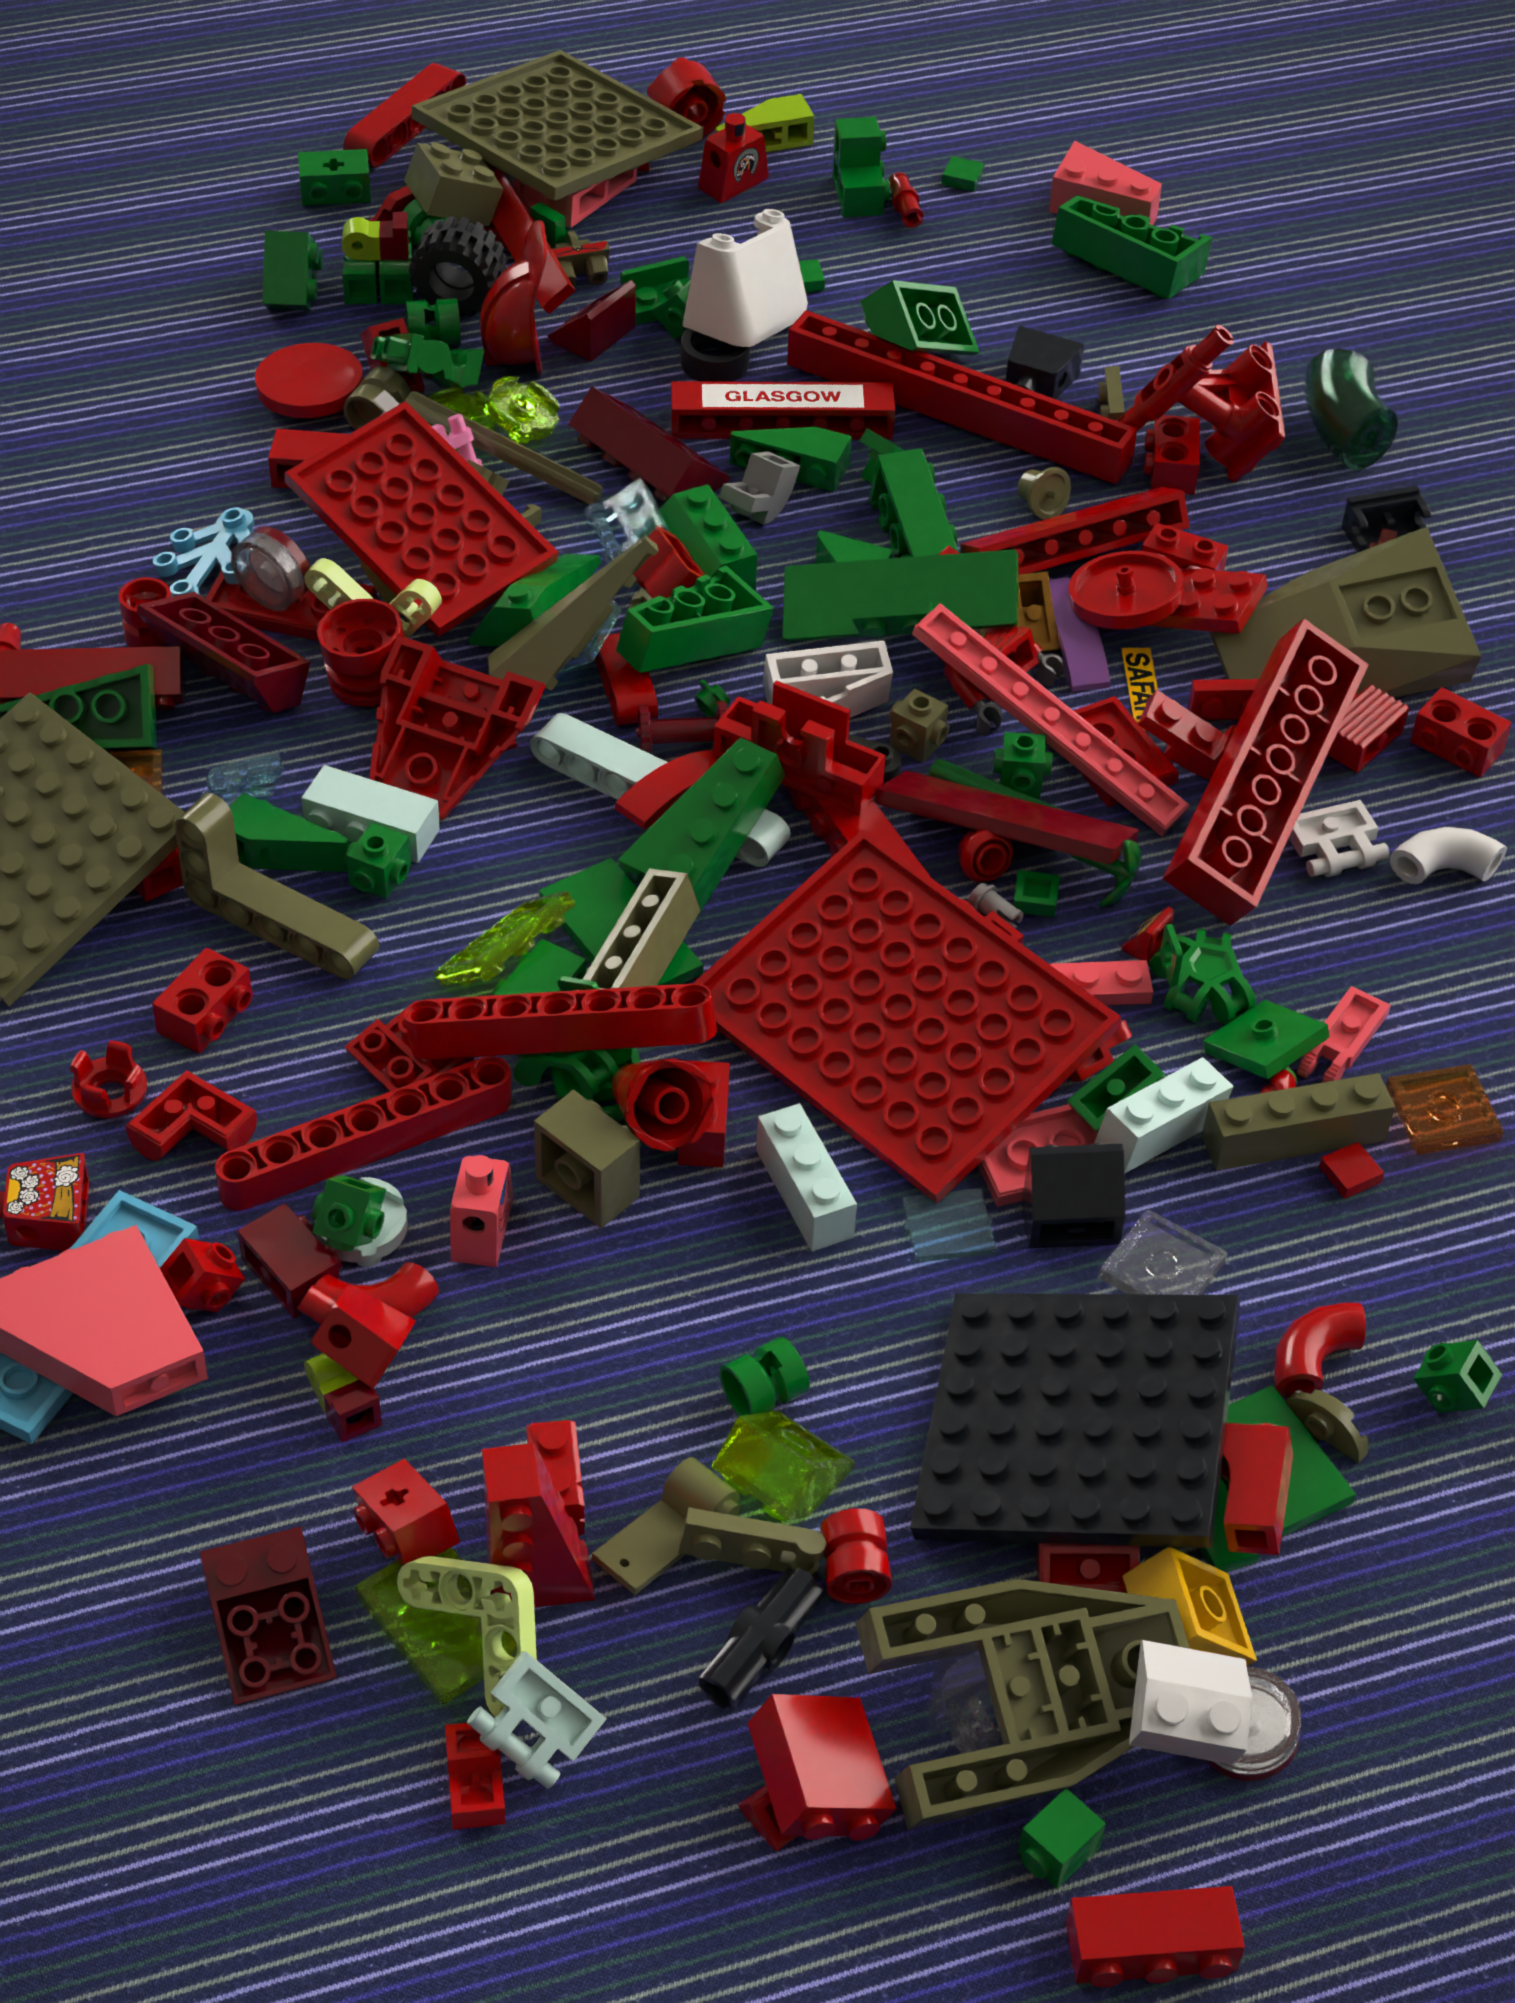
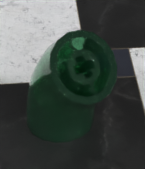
M1326 350L1314 356L1307 365L1305 374L1306 404L1313 425L1328 449L1351 470H1363L1381 459L1391 447L1397 434L1398 419L1396 413L1383 402L1377 393L1375 386L1376 375L1373 365L1364 356L1352 350Z

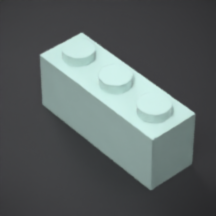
M326 765L322 767L301 797L303 818L325 829L340 833L348 838L350 842H357L371 823L409 836L411 861L416 863L420 861L440 830L438 800Z
M1202 1057L1108 1107L1094 1143L1122 1144L1125 1174L1203 1131L1209 1102L1229 1099L1234 1086Z
M799 1103L758 1116L756 1151L811 1251L813 1252L854 1238L857 1203L801 1104Z

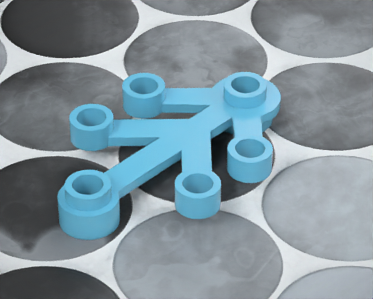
M230 508L222 513L217 519L216 524L193 532L190 528H180L172 532L170 539L176 552L183 554L176 556L173 552H162L156 555L153 559V564L157 574L161 577H168L174 575L180 569L195 563L197 564L186 579L178 580L170 586L171 597L196 592L200 595L199 587L217 562L220 564L224 579L228 584L241 583L248 577L244 561L235 559L228 546L230 543L238 542L241 555L245 559L244 541L253 532L255 523L250 511L241 508ZM214 539L211 543L194 549L196 545Z

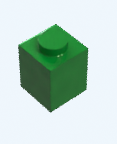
M1065 1788L1022 1829L1018 1854L1021 1856L1025 1867L1034 1876L1040 1879L1046 1878L1058 1889L1100 1849L1106 1823Z

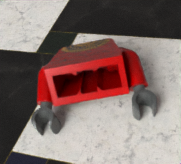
M1015 626L973 629L1026 673L1035 665H1039L1036 675L1040 683L1052 686L1055 678L1060 677L1063 670L1062 659L1055 654L1044 655L1041 652L1043 648L1033 640L1031 628ZM938 656L939 660L944 662V676L968 709L972 710L974 708L978 713L976 721L977 731L982 735H989L991 728L989 721H992L997 728H1000L1002 720L1000 707L994 704H985V699L990 701L992 699Z

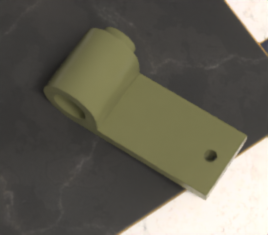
M688 1457L675 1467L669 1475L663 1488L661 1500L594 1551L591 1560L632 1594L636 1595L686 1555L678 1553L688 1507L738 1516L741 1507L738 1505L740 1493L696 1458Z

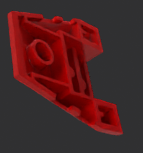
M397 635L381 670L380 684L382 685L380 707H377L376 713L378 728L376 743H373L369 779L438 800L439 819L444 820L530 723L546 687L545 684L509 671L506 672L502 680L442 660L433 646ZM466 719H469L473 722L471 724H468Z

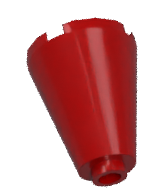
M666 1058L627 1064L616 1072L612 1081L613 1096L629 1128H631L630 1130L643 1144L650 1148L668 1152L676 1150L675 1148L684 1146L687 1143L691 1145L699 1140L709 1127L715 1109L714 1097L711 1096L708 1084L710 1082L706 1074L685 1060Z

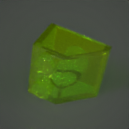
M778 1410L738 1416L711 1468L725 1476L723 1481L738 1493L743 1495L751 1494L763 1502L762 1508L767 1514L780 1521L788 1522L811 1516L851 1472L856 1462Z

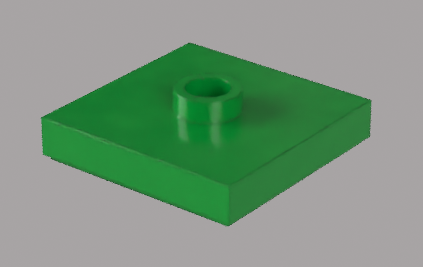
M1264 999L1205 1038L1203 1045L1206 1054L1269 1079L1330 1038L1328 1024Z

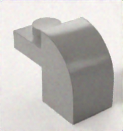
M771 452L751 453L742 482L723 484L719 498L732 504L731 510L763 525L768 524L778 516L786 505L793 490L800 465Z

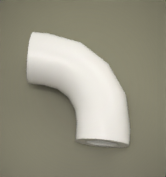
M1442 827L1419 832L1400 844L1392 852L1390 864L1396 875L1410 884L1422 883L1436 870L1445 868L1462 870L1484 882L1494 874L1501 864L1507 847L1499 841L1472 829Z

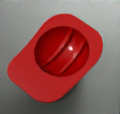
M541 220L534 221L527 232L523 249V260L515 262L501 273L483 302L480 312V332L483 349H485L486 366L499 364L514 366L535 362L538 375H542L539 340L534 315L535 299L547 258L545 226Z

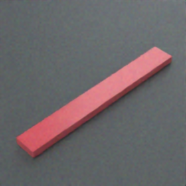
M941 603L915 625L912 632L913 636L1034 734H1044L1045 743L1161 837L1187 812L1190 804Z

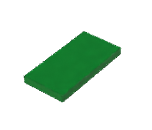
M609 858L540 889L539 901L592 963L637 890V887L612 858ZM682 941L657 986L684 984L703 974V963L684 941Z

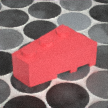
M1074 141L1053 176L1049 212L1057 214L1058 208L1078 195L1120 208L1119 215L1121 216L1140 214L1151 218L1149 224L1154 225L1158 214L1162 184Z

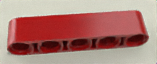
M437 63L429 64L354 125L345 136L343 150L367 149L368 165L373 167L381 166L426 128L411 118L412 105L465 86L466 76L463 73Z

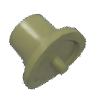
M1050 467L1043 471L1031 469L1021 476L1018 483V494L1023 500L1027 501L1028 508L1037 517L1046 520L1060 516L1067 506L1070 498L1071 484L1066 471L1058 467Z

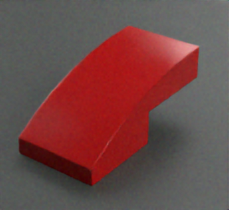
M467 1723L445 1725L453 1830L506 1824L500 1750L497 1748L491 1751L480 1741L481 1734Z

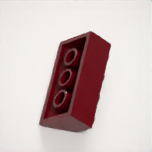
M593 386L589 389L568 424L580 433L577 438L580 442L595 451L598 447L603 449L605 452L602 458L620 469L625 465L630 469L627 474L628 477L644 487L650 483L655 487L652 494L665 503L675 493L707 484L714 492L731 479L725 472L635 408Z
M196 592L138 605V615L159 643L166 647L180 646L184 659L200 667L203 673L216 677L228 684L232 691L244 694L259 703L261 709L278 713L284 709L301 705L311 663L309 660Z

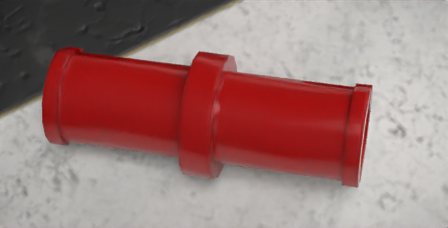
M896 172L888 179L890 181V191L893 195L892 204L894 209L901 214L904 225L909 228H915L923 222L921 217L924 218L923 211L919 206V195L911 187L908 176L905 173Z

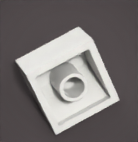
M1142 1640L1139 1650L1129 1746L1233 1765L1247 1751L1252 1694L1245 1659Z

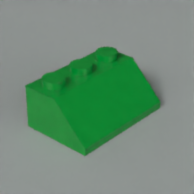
M892 280L860 301L865 313V323L875 336L911 351L971 356L980 353L956 287Z
M708 484L673 494L638 533V540L645 535L648 537L658 525L674 534L685 545L691 558L698 564L705 575L712 578L716 576L719 568L727 566L753 590H756L757 553Z

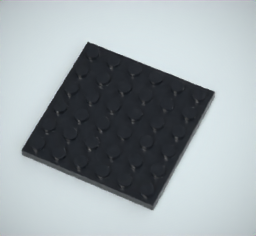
M956 1293L910 1527L914 1540L1212 1548L1240 1314L1238 1295Z

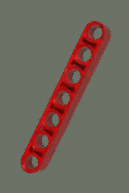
M694 983L426 999L410 1004L403 1012L412 1054L417 1058L427 1060L689 1045L704 1043L712 1039L717 1032L711 990L705 985Z
M482 1057L222 1154L215 1164L220 1202L230 1210L242 1211L322 1182L328 1178L500 1115L508 1110L512 1102L510 1066L500 1057Z

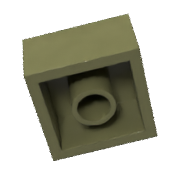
M417 143L404 182L427 215L442 218L455 216L458 221L465 217L470 219V223L476 224L479 222L484 226H490L503 192V187L494 176V172L488 168L479 153L470 149H463L462 152L451 150L440 143H431V145Z
M572 1090L534 1120L536 1179L602 1229L640 1197V1139L632 1133L631 1128L626 1125H620L605 1114L600 1105L595 1101L587 1100L575 1090Z

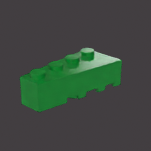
M1078 195L1058 208L1051 245L1062 249L1067 255L1079 257L1092 263L1097 269L1107 270L1116 274L1127 283L1137 284L1146 288L1157 297L1170 299L1201 277L1205 272L1213 239L1211 236L1200 234L1199 239L1183 235L1184 228L1171 224L1169 229H1163L1150 225L1151 218L1140 214L1121 216L1119 215L1120 208Z
M922 448L878 455L868 502L872 510L880 509L881 516H878V523L882 531L890 530V548L893 549V555H902L901 558L938 555L948 545L959 552L955 526L949 524L946 517L944 495L937 492L934 467L931 462L927 463Z
M723 566L717 570L716 576L712 578L708 575L701 576L696 579L695 585L688 589L681 585L673 589L671 596L668 598L657 596L628 609L616 651L630 663L631 667L641 673L762 648L774 607L729 567Z
M149 663L34 695L104 750L157 749L154 666ZM22 699L0 704V719Z
M740 737L618 859L629 879L640 885L649 869L687 873L700 908V914L786 776L777 754Z

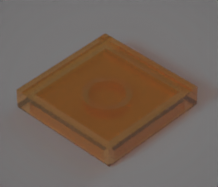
M1472 1064L1388 1077L1387 1091L1395 1105V1109L1416 1155L1501 1141L1504 1131Z

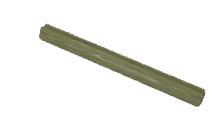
M412 391L406 397L405 401L428 423L444 425L447 433L452 432L448 418L459 413L416 391ZM463 416L466 427L471 428L474 440L471 441L473 446L591 506H595L601 499L603 494L602 485Z

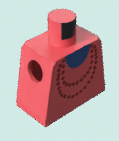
M483 1155L466 1156L462 1159L450 1208L452 1262L497 1267L513 1202L510 1163L504 1160L489 1159ZM476 1217L485 1224L482 1230H472V1221H476Z

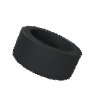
M688 328L683 333L681 339L680 363L683 371L694 380L732 382L739 379L747 371L750 347L731 345ZM718 348L732 353L723 356H710L699 351Z

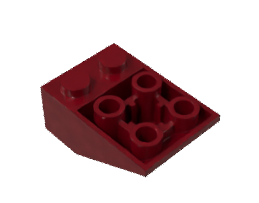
M301 1526L200 1551L199 1558L234 1705L337 1678Z

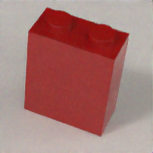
M772 1694L747 1722L781 1836H804L808 1840H817L826 1836H845L851 1840H864L877 1834L880 1826L897 1809L860 1697Z

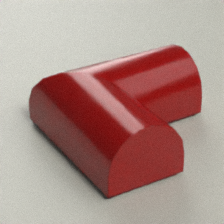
M186 1070L125 1126L133 1147L145 1158L159 1161L192 1129L228 1151L246 1145L255 1131L257 1113L256 1110Z

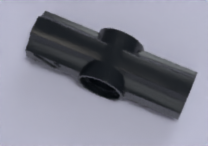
M787 1568L757 1606L750 1604L740 1613L729 1632L727 1643L699 1677V1687L707 1694L709 1700L723 1709L725 1707L735 1709L766 1669L773 1671L783 1662L793 1645L797 1630L823 1599V1589L816 1583L811 1574L801 1568Z

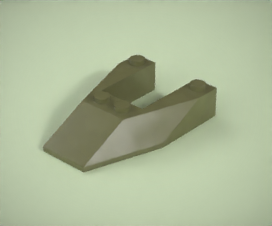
M1013 1579L869 1608L855 1623L868 1674L979 1652L1003 1745L912 1764L895 1777L907 1830L961 1819L1070 1788L1135 1746H1129L1141 1641L1145 1640L1190 1649L1178 1606L1174 1599L1023 1579Z

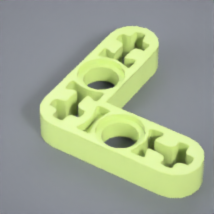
M326 558L317 560L304 576L309 590L330 610L347 601L374 599L339 565ZM416 579L389 604L409 621L408 623L401 619L404 636L408 638L432 616L440 606L442 599L439 591L433 584L423 579ZM418 598L422 601L419 607L413 602Z
M434 1556L421 1557L405 1564L398 1573L397 1585L403 1600L409 1605L416 1608L481 1617L485 1699L490 1712L495 1717L498 1716L505 1708V1705L490 1694V1692L522 1651L529 1653L537 1660L534 1592L530 1579L521 1569L511 1566ZM459 1574L465 1576L472 1586L473 1592L470 1600L465 1599L458 1590L457 1578ZM420 1580L427 1582L439 1580V1585L428 1589L427 1585L420 1582ZM503 1585L504 1591L511 1593L512 1601L508 1594L496 1592L490 1595L491 1590ZM504 1631L511 1634L516 1641L517 1654L515 1658L509 1656L502 1647L501 1637Z

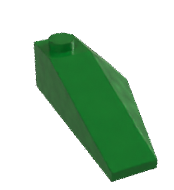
M564 554L557 559V562L543 571L523 577L511 584L468 638L470 645L500 647L589 579L601 564V556Z

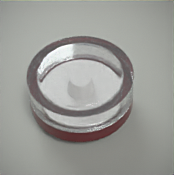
M267 526L259 527L233 548L231 563L234 573L245 591L262 606L271 610L282 611L308 592L309 588L305 583L304 576L310 569L309 563L295 542L281 531Z
M1247 1667L1252 1694L1247 1751L1233 1765L1210 1760L1206 1761L1216 1771L1232 1779L1258 1781L1278 1774L1294 1758L1300 1741L1301 1710L1296 1695L1281 1678L1264 1669Z

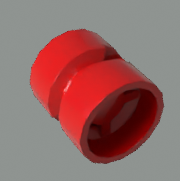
M149 577L137 578L126 583L119 591L118 599L123 619L124 638L129 647H166L155 639L137 613L139 604L171 597L169 586L159 579Z
M857 1508L841 1510L829 1515L820 1527V1533L826 1541L823 1555L827 1562L824 1570L828 1595L834 1600L846 1604H862L882 1598L892 1587L890 1563L886 1553L888 1545L883 1517L875 1511Z

